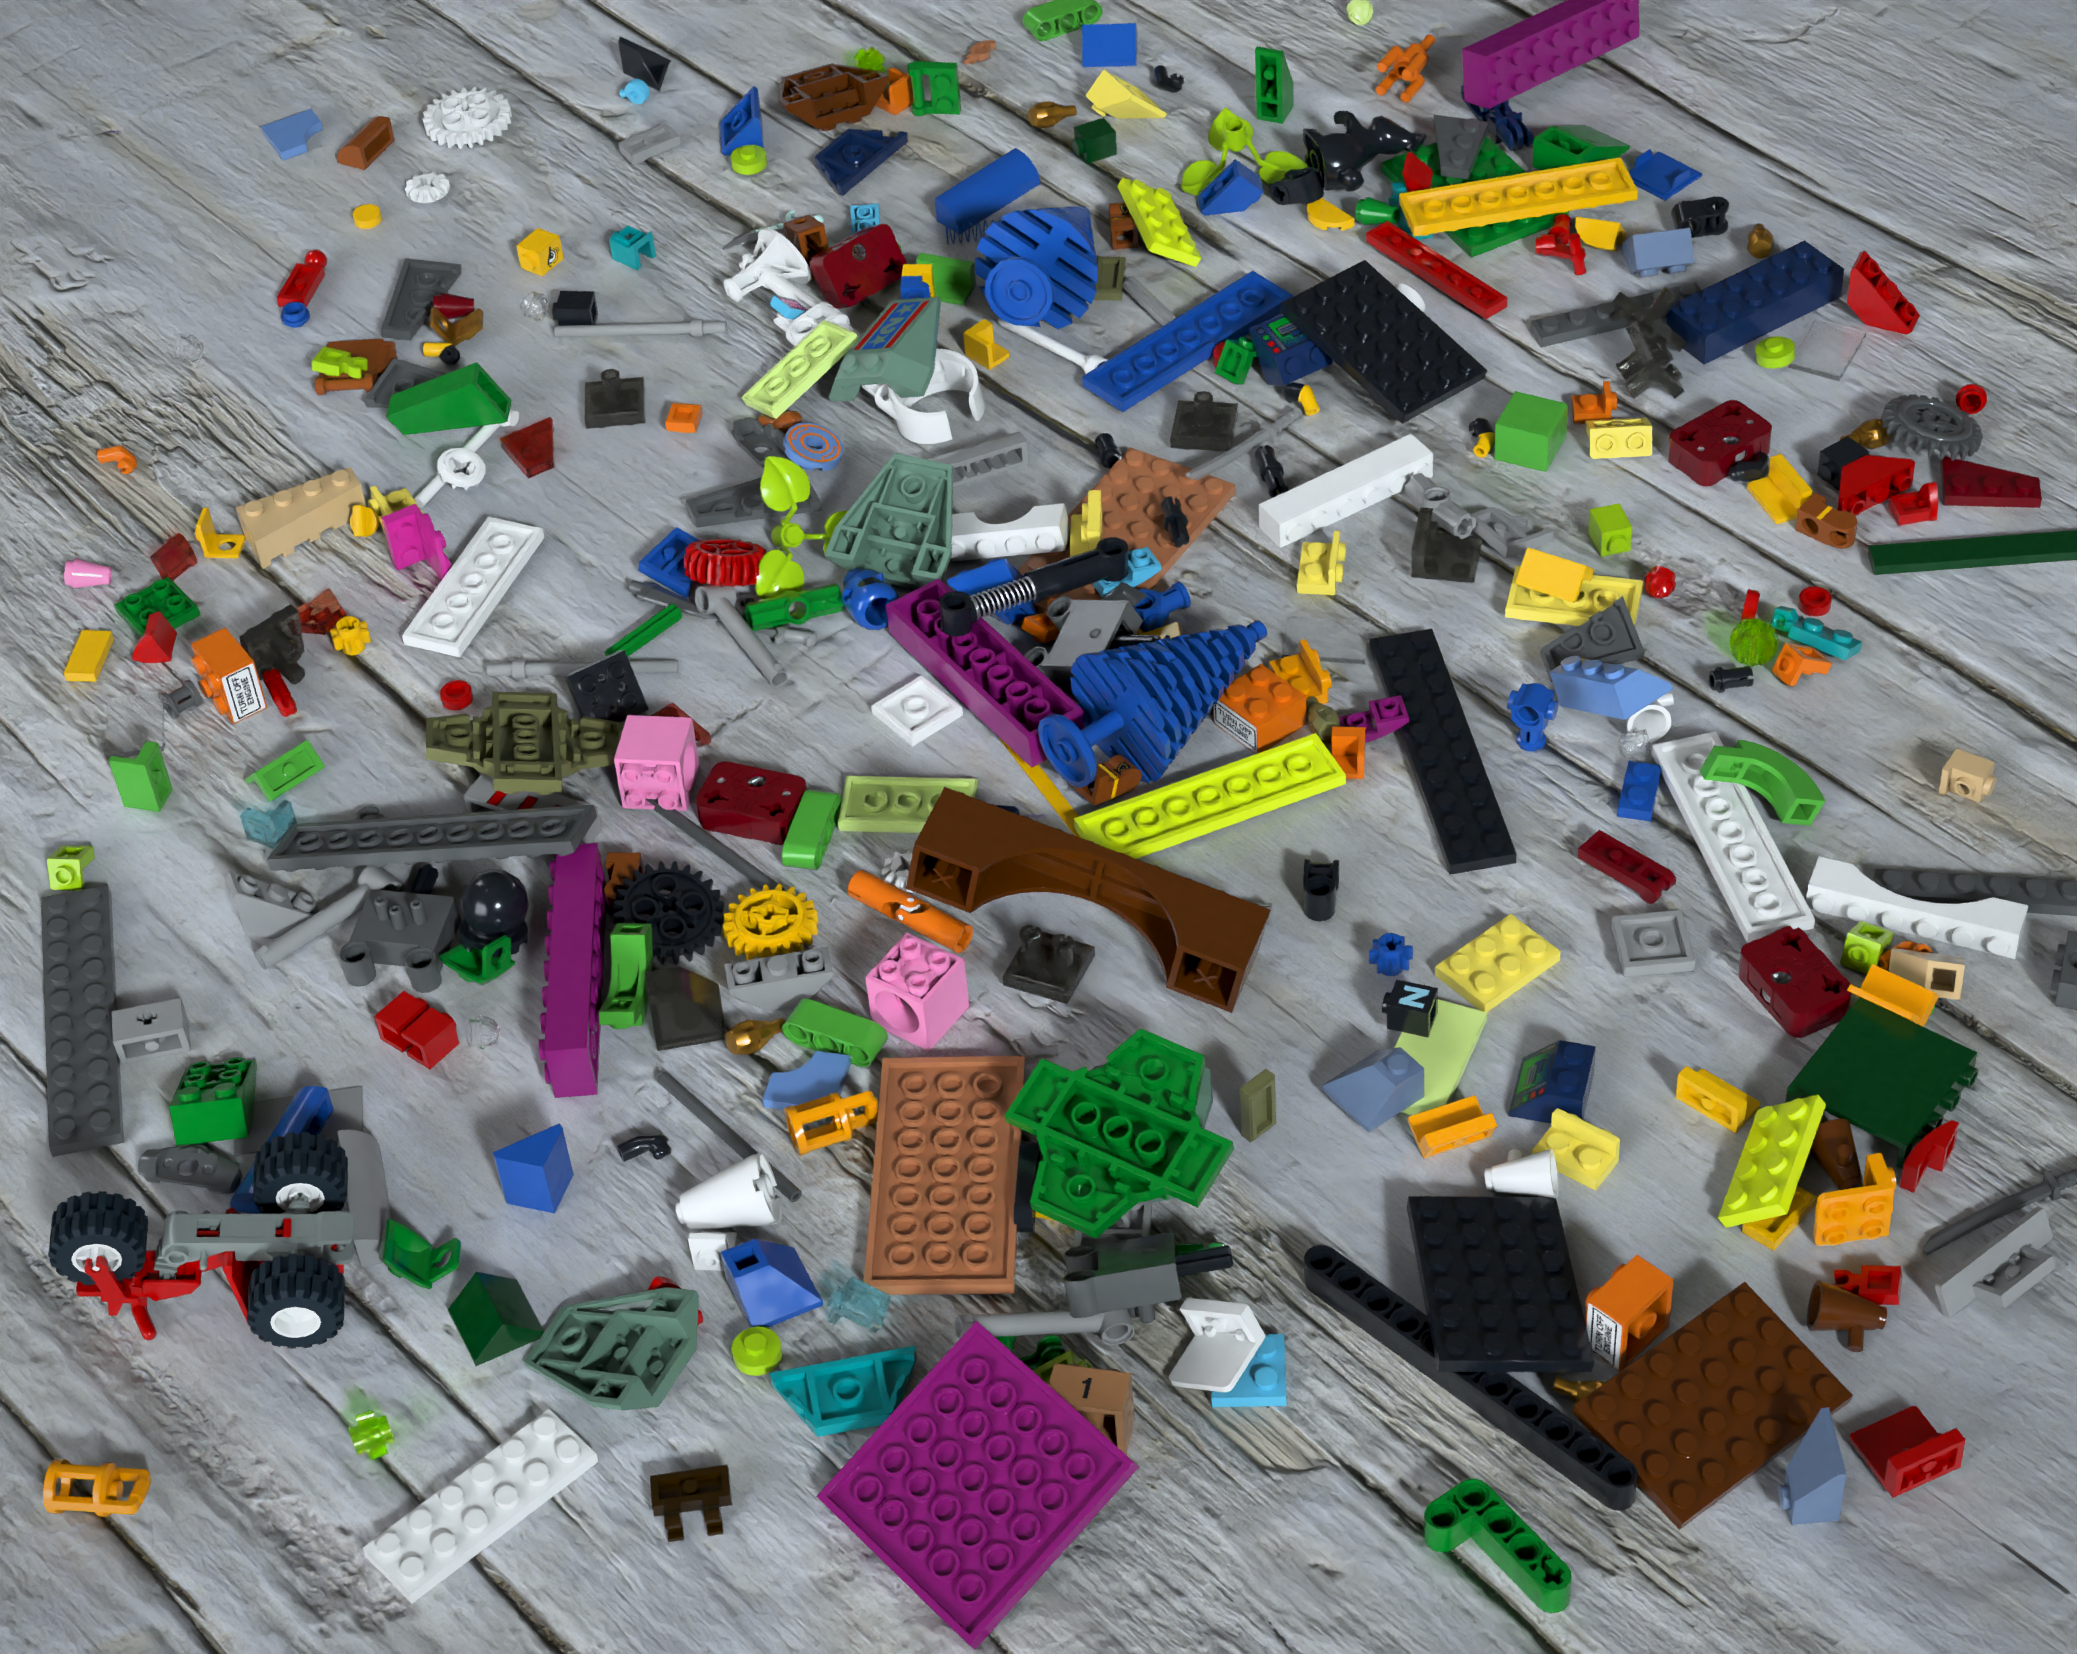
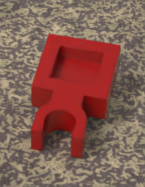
M1862 1265L1861 1274H1854L1848 1270H1834L1835 1284L1832 1285L1876 1302L1879 1305H1899L1902 1284L1901 1266Z

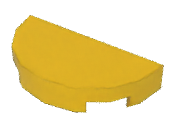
M1323 198L1307 204L1308 221L1317 228L1327 231V227H1341V231L1354 227V218Z

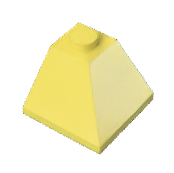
M1103 69L1086 94V97L1093 103L1091 108L1104 117L1107 113L1117 119L1165 118L1167 115L1162 108L1139 88Z

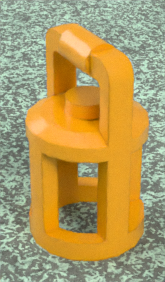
M866 1091L846 1098H842L837 1092H833L819 1099L796 1106L785 1107V1120L798 1156L825 1146L841 1141H849L852 1138L853 1130L875 1123L878 1115V1101L873 1092ZM864 1105V1114L855 1116L853 1109ZM831 1116L832 1123L804 1132L802 1125Z
M54 1459L48 1466L43 1485L44 1506L50 1514H61L65 1510L95 1512L99 1517H108L112 1513L135 1514L140 1509L150 1489L151 1475L146 1469L120 1468L113 1462H105L101 1466L71 1464L67 1459ZM57 1478H61L59 1496L55 1495ZM73 1479L94 1480L93 1497L71 1496ZM122 1481L135 1482L127 1501H120L123 1495Z

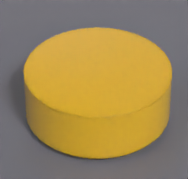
M361 205L353 211L354 223L359 228H373L382 221L380 208L376 205Z

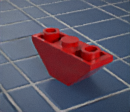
M1865 250L1860 252L1851 269L1847 304L1867 326L1906 335L1911 333L1920 316L1915 306L1898 290L1897 285L1885 275L1878 263Z
M1865 455L1843 466L1837 510L1847 511L1857 516L1861 512L1884 502L1889 496L1906 491L1913 484L1915 462L1912 459Z

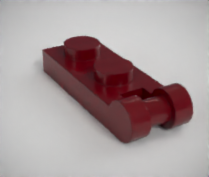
M1598 830L1578 848L1579 859L1636 891L1648 904L1655 903L1661 897L1663 890L1667 891L1676 884V877L1668 868L1601 830Z

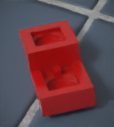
M1951 1120L1939 1126L1914 1147L1903 1164L1900 1188L1914 1193L1927 1167L1940 1172L1943 1171L1955 1147L1959 1122Z

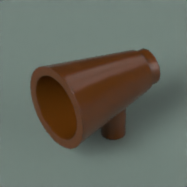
M1833 1119L1819 1124L1810 1149L1811 1154L1839 1190L1863 1187V1178L1850 1122L1846 1119Z
M1818 1279L1815 1282L1810 1294L1807 1310V1326L1809 1331H1848L1847 1349L1852 1352L1863 1351L1864 1330H1882L1887 1319L1886 1307Z

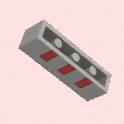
M484 773L480 775L464 794L468 813L592 805L588 802H581L554 792L548 795H541L528 791H520L516 794L494 791L493 777ZM596 806L594 807L597 818L580 844L592 843L602 831Z

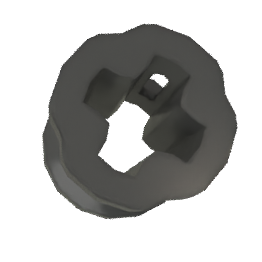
M189 679L184 682V686L171 693L164 692L160 694L163 707L172 719L178 718L180 712L194 705L199 707L203 704L198 689Z

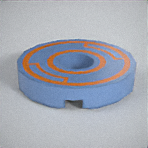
M808 422L791 426L783 440L787 457L806 470L814 471L815 468H822V471H829L838 465L843 455V444L839 437L830 429L819 424Z

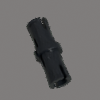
M1265 445L1267 454L1264 453L1261 446L1255 451V457L1260 466V477L1262 481L1266 482L1268 492L1274 498L1278 496L1276 490H1279V493L1282 494L1289 489L1283 478L1284 469L1282 464L1277 461L1273 448Z

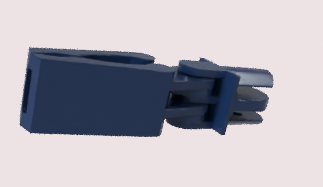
M1464 85L1461 86V96H1462V99H1463V100H1464ZM1509 100L1490 109L1464 101L1479 121L1488 122L1489 130L1496 137V144L1503 142L1510 151H1513V148L1514 150L1522 149L1524 144L1526 147L1533 144L1534 136L1522 122V112L1516 113L1512 111L1509 106Z

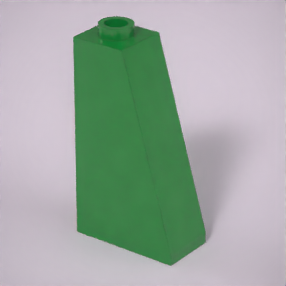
M476 362L391 395L386 417L403 435L501 424L508 422L512 400Z

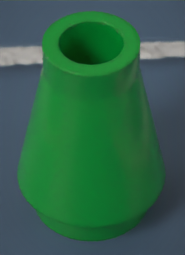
M1367 197L1358 201L1355 217L1358 222H1362L1365 226L1383 224L1386 221L1396 224L1400 218L1399 207Z

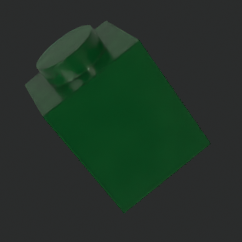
M1104 117L1074 127L1075 139L1072 140L1073 150L1087 164L1117 155L1116 131Z

